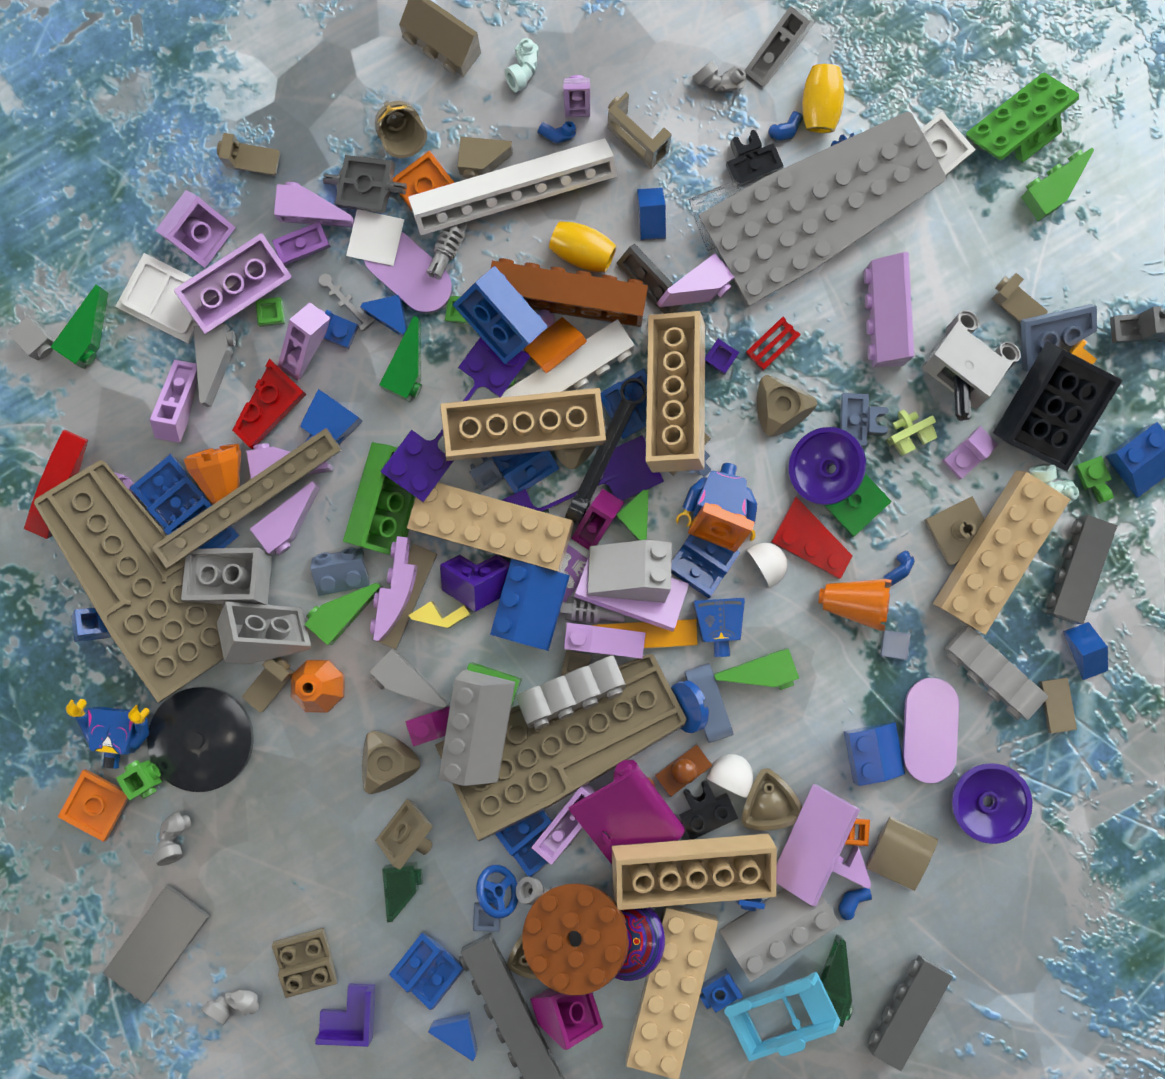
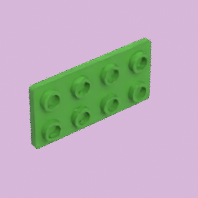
M1043 72L967 131V138L998 160H1003L1015 150L1016 159L1023 163L1062 133L1061 113L1079 100V94Z

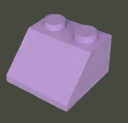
M186 190L155 231L206 268L236 227L197 195Z

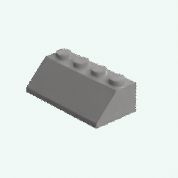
M465 669L455 678L438 780L462 786L496 783L498 781L515 687L514 681Z
M783 888L776 893V897H769L763 901L765 909L757 908L756 911H748L719 929L747 978L752 982L841 924L822 895L817 906H811Z

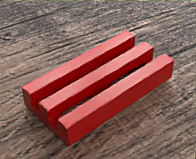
M782 317L746 351V354L764 371L801 334L798 331L796 332L793 329L794 327ZM783 326L785 329L756 356L753 352L777 329ZM789 333L791 337L763 363L760 359Z

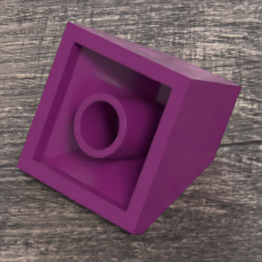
M548 988L530 999L538 1025L564 1050L570 1049L603 1028L593 993L567 995Z

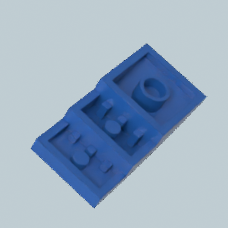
M171 453L130 486V489L147 506V510L163 526L167 535L212 506L195 480ZM230 526L198 549L225 548L239 537V534L233 526Z
M545 809L495 834L528 877H532L548 864L543 857L531 848L553 821Z

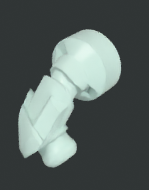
M528 38L522 39L515 48V56L520 66L514 64L505 68L506 81L510 89L515 93L526 88L527 81L535 74V68L537 67L539 48L537 44Z
M1040 464L1029 468L1031 475L1071 499L1068 504L1078 498L1079 490L1072 481L1052 482L1057 478L1055 465Z

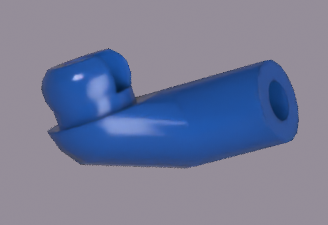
M793 111L787 123L771 125L768 130L769 137L776 141L792 139L803 120V115Z
M566 121L563 126L555 129L549 124L542 122L537 133L559 144L574 138L576 125L571 121Z
M905 550L898 554L897 560L900 565L883 576L884 579L892 580L891 586L909 575L915 563L914 557L910 556L909 551Z

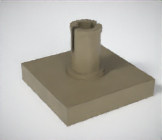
M973 496L924 521L945 562L950 566L961 559L985 519Z
M406 799L375 841L394 867L401 869L415 850L423 855H426L431 850L432 842L426 838V835L433 826L417 805Z

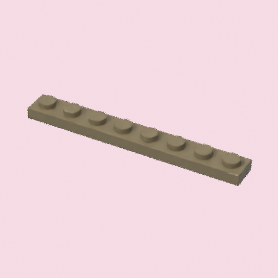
M325 428L153 545L152 549L166 569L172 567L341 452L342 449L329 430Z

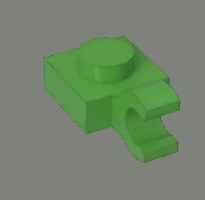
M1102 455L1075 466L1084 490L1092 487L1098 504L1114 498L1111 489L1105 483L1112 478Z

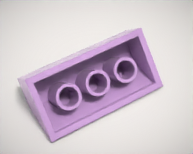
M260 233L175 288L174 293L203 333L206 334L292 278V276L264 235Z
M909 252L874 259L864 269V284H868V294L865 295V308L869 309L870 319H867L866 332L867 335H871V345H868L867 353L868 360H872V367L904 366L914 357Z

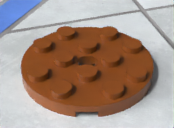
M574 883L552 888L536 900L525 919L522 943L526 961L535 976L554 991L567 995H584L597 991L616 977L626 960L629 939L625 917L622 911L617 909L616 902L608 894L594 886ZM572 931L579 932L582 937V942L578 947L572 946L569 941V933Z

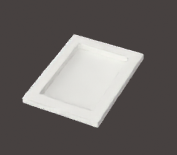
M144 253L115 307L188 344L194 335V326H198L174 293L175 288L192 277Z

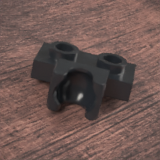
M751 130L748 145H743L738 137H733L730 142L735 159L727 161L726 167L735 188L775 173L784 167L775 144L772 143L762 147L756 130Z
M705 780L701 782L703 793L700 796H693L689 789L683 791L691 809L679 814L690 840H694L739 819L728 794L724 793L715 798L708 782Z

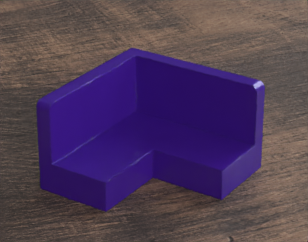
M459 554L440 564L441 589L476 612L500 599L510 563L495 555L476 565Z
M349 983L347 1010L322 1009L320 1011L319 1034L315 1038V1044L368 1047L373 1039L376 984Z

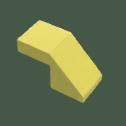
M430 601L409 614L411 620L451 628L472 614L468 607L464 605L443 618L435 603Z

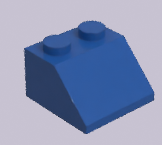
M1158 422L1145 426L1105 456L1136 498L1165 478V431Z
M896 722L843 731L854 784L863 786L885 782L905 774Z

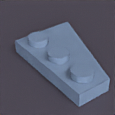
M1089 304L1022 319V369L1027 372L1031 369L1047 341L1063 349L1066 346L1071 347L1097 331V306Z

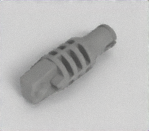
M469 221L442 229L434 246L435 255L426 271L430 277L433 278L436 274L435 279L440 280L448 262L452 261L458 252Z
M568 597L567 603L562 602L560 613L566 614L565 620L598 624L601 620L624 623L625 615L575 597Z

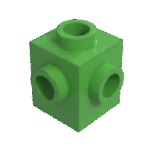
M136 760L124 767L126 772L116 778L129 801L139 796L142 799L149 797L157 792L155 786L163 782L160 778L161 773L158 767L151 763L150 760L142 763Z

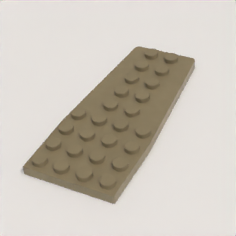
M97 461L35 499L34 504L112 639L158 704L224 660L217 621L223 609L222 604L181 600L185 558L166 569L152 549V546L167 535L105 461Z
M647 654L642 659L637 658L618 666L626 684V689L622 690L623 694L614 699L602 698L598 700V705L590 709L577 708L573 711L574 714L562 720L559 717L549 720V725L538 730H535L534 727L528 728L520 706L512 707L498 781L496 783L469 786L452 783L479 842L556 804L577 791L580 787H584L614 769L621 761L629 760L685 726L686 717L654 655ZM444 741L435 744L441 760Z

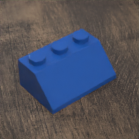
M495 266L479 278L453 304L456 310L504 364L515 357L548 327L524 300V297L509 283L505 275Z
M511 559L490 635L549 651L570 575Z

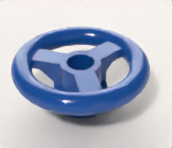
M491 865L485 868L479 875L476 885L477 899L481 908L489 916L498 919L509 916L518 904L516 896L517 880L512 872L502 865ZM492 873H500L505 876L500 883L486 880ZM510 886L511 900L505 908L503 897L505 896V890ZM489 904H494L496 910L493 909Z

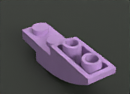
M397 536V541L392 542L391 557L394 558L393 568H389L387 583L391 584V588H380L379 593H375L373 607L377 608L376 619H372L370 634L374 635L373 640L382 641L391 632L403 614L412 594L418 566L408 564L411 539L407 537Z

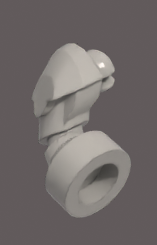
M713 60L692 76L698 85H705L710 89L715 88V91H738L746 84L745 71L735 66L718 77V67Z
M177 811L161 824L158 837L161 840L158 843L157 851L154 853L158 866L172 864L183 857L180 845L175 844L173 839L181 834L184 829L190 828L191 821L189 816H181Z
M532 877L522 878L516 886L517 899L521 903L533 905L539 897L549 891V889L543 887L540 880Z
M250 990L225 993V996L208 1001L202 1011L224 1025L230 1017L228 1010L230 1007L244 1015L248 1013L254 1014L259 1008L258 996Z

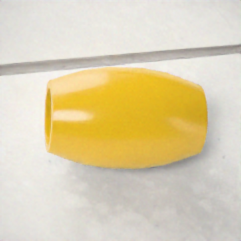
M816 64L812 66L803 90L802 111L805 127L809 132L832 133L839 123L845 92L841 68L837 65Z
M566 221L558 222L549 242V248L558 257L573 266L593 272H606L617 249V246L601 232L583 224Z

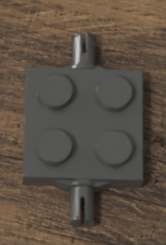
M345 155L343 167L338 175L327 173L323 175L325 177L323 178L324 184L336 185L337 187L335 205L339 208L386 213L388 198L391 192L406 194L407 190L406 183L393 182L396 164L392 160Z

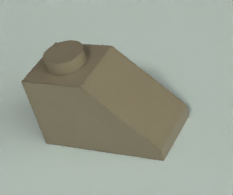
M460 137L457 166L459 174L469 179L492 172L513 155L512 141Z

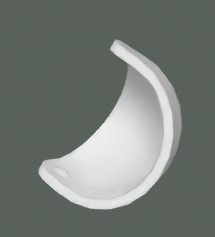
M759 543L746 550L760 568L768 588L777 584L785 576L787 558L778 546L771 543Z
M728 754L718 758L713 763L707 779L735 794L747 798L753 785V770L748 761L743 757Z

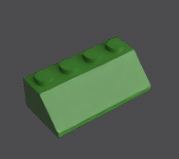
M375 442L371 443L343 542L391 556L392 542L397 541V536H408L409 529H407V525L416 497L380 472L397 450V447Z

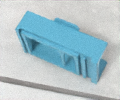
M817 972L737 1002L734 1001L725 1008V1014L728 1016L749 1062L776 1052L781 1056H787L802 1051L806 1047V1042L835 1033L840 1023V1019ZM799 993L813 1024L804 1027L800 1026L801 1022L796 1018L787 996ZM782 998L793 1020L792 1024L796 1029L762 1041L748 1011Z

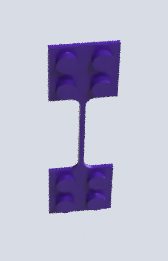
M480 337L458 366V369L474 380L473 388L463 401H469L480 387L487 388L501 398L531 356L522 350L504 364ZM411 429L380 472L424 502L454 462V460L446 461L445 453L438 448V442L443 436V429L433 440H426Z
M643 435L615 448L603 473V478L598 486L602 484L608 485L613 495L622 501L664 482L661 473H652L646 463V441ZM526 489L504 498L502 501L543 512L573 498L578 491L541 508H537L532 504Z

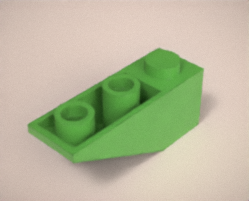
M1093 148L1084 153L1080 149L1068 158L1069 163L1063 167L1060 163L1047 172L1048 177L1042 181L1038 177L1025 186L1027 191L1021 198L1038 222L1060 208L1068 200L1094 152Z

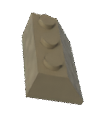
M408 0L399 23L402 38L412 46L416 44L421 47L423 53L430 59L435 60L437 58L444 63L443 66L454 75L458 73L464 77L481 54L477 32L431 0Z

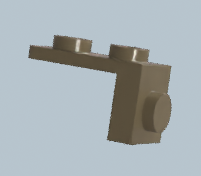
M223 133L222 141H219L217 145L218 158L227 168L272 176L277 174L280 152L277 149L243 144L237 140L234 134Z
M1015 273L1010 278L1005 276L997 284L995 289L998 292L992 297V300L1019 323H1021L1022 319L1047 314L1048 311L1019 287L1024 279Z
M282 657L266 660L262 664L265 667L264 670L242 696L246 702L260 713L266 710L294 673L290 669L291 664Z

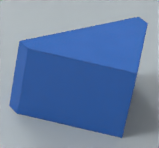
M663 187L637 189L640 241L666 239V204Z
M399 295L361 304L360 308L365 314L370 317L372 316L376 321L401 337L404 336L408 327L403 303Z
M1089 622L1063 631L1082 680L1108 671V646Z
M470 1012L432 1022L428 1033L471 1061H474L478 1048Z

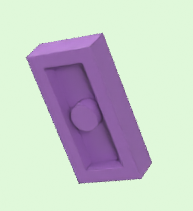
M320 221L272 240L278 257L284 266L331 247Z

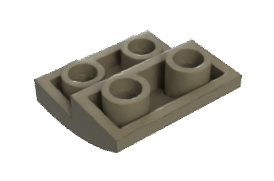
M889 817L878 836V843L866 863V869L915 891L933 856L938 839Z
M324 928L273 941L272 949L279 967L278 977L285 998L337 984L334 963Z

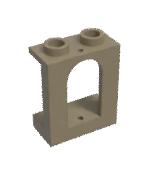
M625 92L621 98L619 96L615 97L608 106V129L649 168L653 169L669 152L672 134L664 127L653 139L626 115L628 113L629 94Z

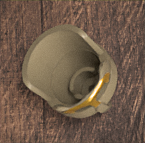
M384 102V106L378 111L375 118L376 132L382 141L384 149L388 154L396 158H407L415 155L423 148L427 140V131L419 114L406 102Z

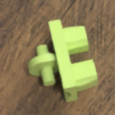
M902 409L897 413L899 420L893 422L892 425L895 430L901 427L904 430L886 439L889 447L894 445L900 455L903 456L916 449L909 436L917 433L923 445L937 438L932 425L936 423V420L932 415L913 425L912 421L919 418L917 412L915 411L908 415Z

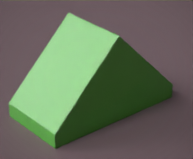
M649 490L640 492L616 515V518L637 540H647Z

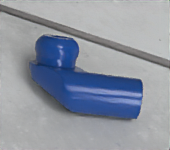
M864 887L851 890L843 895L838 907L842 919H853L858 904L872 900L870 888Z

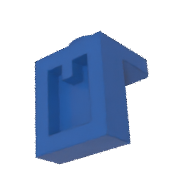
M326 310L325 314L330 317V321L323 339L350 349L359 325L334 315L332 311Z

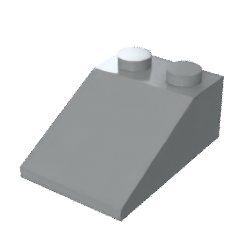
M637 540L590 546L587 595L665 603L671 590L672 542Z
M260 548L197 549L185 557L181 600L212 604H225L227 601L268 605L272 555Z
M226 601L217 621L224 662L253 664L309 650L311 644L307 628L304 625L305 620L302 608Z

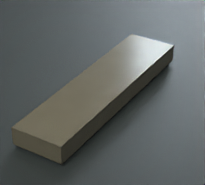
M416 544L412 545L408 564L418 566L412 594L394 628L382 641L377 642L394 649L398 648L410 620L409 614L414 611L438 555L437 553Z

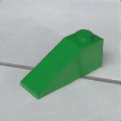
M95 284L51 345L52 349L83 369L94 362L97 356L96 352L100 347L108 292Z
M413 316L379 384L383 390L408 402H411L413 397L417 398L422 388V384H420L421 322L415 316Z

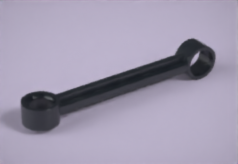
M630 378L622 384L620 390L622 400L605 433L606 441L603 445L599 446L578 492L566 512V519L572 520L577 524H580L590 500L635 406L640 405L646 399V386L640 379ZM630 383H638L643 389V396L636 401L627 400L625 397V387Z

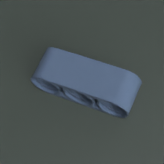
M707 663L684 671L686 680L696 684L705 696L706 700L703 703L704 708L708 707L709 716L703 730L708 743L733 736L734 733L710 664Z

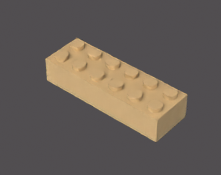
M700 311L648 315L646 463L652 473L704 470L705 323Z
M600 388L440 404L446 461L603 445L606 441Z
M1016 470L932 604L974 630L986 635L1071 499L1030 473Z
M437 483L424 502L415 498L407 529L561 572L574 522L545 512Z
M769 834L612 846L613 897L617 909L625 910L776 897L777 848Z
M673 905L663 907L660 921L665 935L664 953L655 970L645 978L626 1053V1066L672 1079H679L718 920L716 915Z

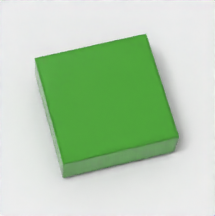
M281 297L255 301L259 327L285 324L283 300Z

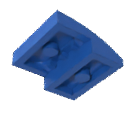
M641 369L627 378L640 379L645 384L647 390L646 369ZM627 379L617 382L600 393L601 402L611 420L622 400L621 386ZM638 383L628 384L624 392L626 399L631 401L640 399L643 396L642 387ZM647 396L643 403L635 406L621 436L622 439L646 428Z
M549 451L492 456V459L514 494L524 489L527 490L560 469Z
M690 534L671 561V573L683 582L689 583V586L707 598H710L740 552L731 551Z
M421 933L389 975L407 993L412 992L429 1010H433L462 974L464 968L461 962L425 933Z

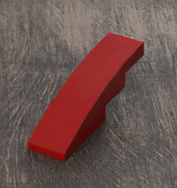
M67 430L62 431L35 492L25 522V530L45 539L52 537L34 501L47 491L79 473L88 439Z

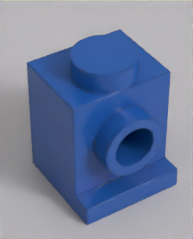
M727 968L705 981L701 989L703 993L700 994V999L707 1010L712 1007L715 1013L743 997ZM718 990H722L725 993L720 998L715 997V993Z

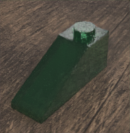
M836 934L820 979L840 1019L839 1026L843 1027L845 1020L849 1021L851 1018L853 1005H851L852 995L846 941L841 935Z

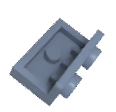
M350 547L332 554L324 552L312 558L311 573L318 596L363 588L370 584L364 562L363 548L356 549Z

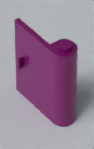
M623 760L618 763L614 771V781L569 807L571 814L611 864L612 846L678 841L685 832L682 823L634 760Z

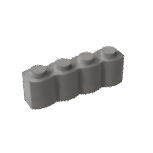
M964 626L944 648L948 653L947 659L957 667L962 665L968 671L967 677L977 685L981 682L988 689L986 691L987 695L996 702L1001 700L1007 706V713L1016 720L1020 718L1029 720L1048 698V695L1029 680L1024 673L1009 662L970 626Z
M613 655L598 660L589 666L576 669L564 676L552 679L540 686L525 690L517 694L516 699L528 728L534 727L535 730L548 726L549 720L559 717L562 720L574 714L573 711L577 708L590 709L598 705V700L602 698L614 699L623 694L622 690L626 689V684Z

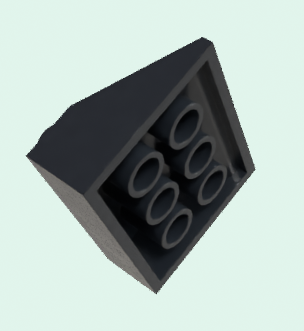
M1047 341L993 431V434L1006 443L1067 472L1123 380Z

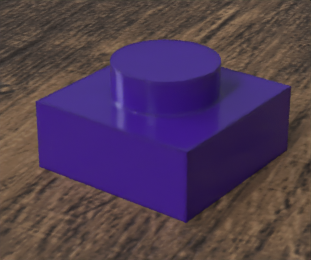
M718 338L706 355L705 363L725 375L739 352Z

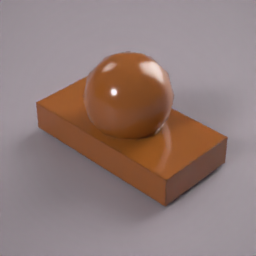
M695 744L656 773L655 776L671 797L713 765L699 746Z

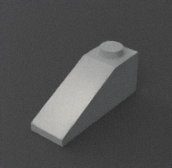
M790 5L744 70L745 73L765 87L798 47L816 21L797 6Z
M225 323L220 324L206 334L203 333L199 326H194L199 402L206 407L212 406L233 355L232 346L236 345L235 333Z
M391 649L369 671L373 675L371 680L380 689L385 687L389 691L441 708H445L450 704L396 649Z

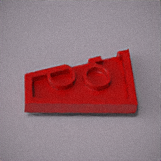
M270 358L265 365L266 370L261 380L258 379L255 385V392L250 401L245 404L232 429L252 450L307 395Z
M797 497L793 499L771 541L774 545L838 579H841L853 557Z

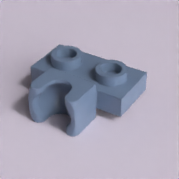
M842 393L840 429L853 435L862 447L867 446V435L882 436L887 434L888 428L879 426L876 423V417H882L889 412L887 407H868L869 394Z

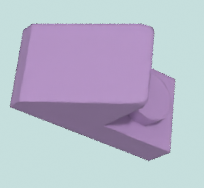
M979 426L942 462L960 480L977 464L985 460L998 444Z
M854 845L845 863H843L845 858L839 855L833 872L869 889L871 882L861 852Z

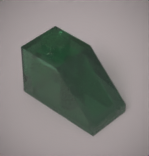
M417 862L405 863L401 869L394 867L392 864L385 865L382 869L387 923L394 921L416 894L419 885H423L422 868L418 869Z

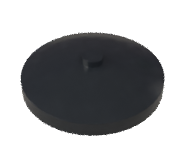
M211 687L185 689L166 699L153 715L149 725V736L147 737L150 759L158 767L162 778L171 785L190 792L212 791L233 781L247 765L254 744L252 723L244 707L230 694Z

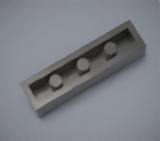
M1090 515L1080 516L1079 519L1074 521L1071 527V533L1073 534L1071 542L1065 546L1062 557L1065 558L1064 562L1054 576L1056 585L1053 592L1049 593L1045 602L1047 607L1045 614L1072 624H1084L1118 525Z
M918 955L916 960L914 959L910 962L907 968L908 975L904 983H900L897 986L892 1005L885 1008L881 1016V1025L878 1030H874L868 1040V1049L872 1055L899 1071H902L953 978L945 969Z

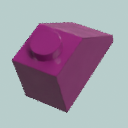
M602 489L588 508L571 539L588 550L590 546L598 545L624 502Z
M450 706L405 721L413 747L446 735Z

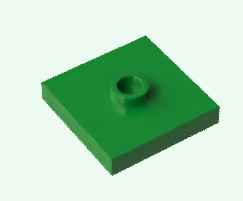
M865 473L861 485L853 495L840 503L823 506L854 537L892 501Z

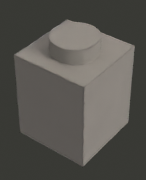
M28 316L8 333L28 356L36 360L47 357L53 351L51 345L55 340L36 320Z

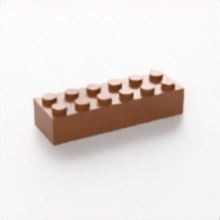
M500 258L499 261L492 260L491 268L495 266L504 274L509 283L524 297V300L533 310L540 311L546 309L550 313L611 323L618 319L624 325L642 326L648 285H643V281L637 279H628V282L618 281L617 277L611 275H602V278L593 277L591 273L586 271H576V274L568 273L561 267H550V270L540 268V265L530 262L518 265L514 264L513 260Z

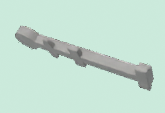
M322 274L319 277L320 286L329 288L331 291L328 295H335L340 300L337 304L341 308L345 305L362 323L359 326L361 331L369 328L376 320L372 316L367 320L349 302L353 299L352 296L348 294L345 297L340 292L342 285L340 284L335 287L332 284L331 276L329 274Z

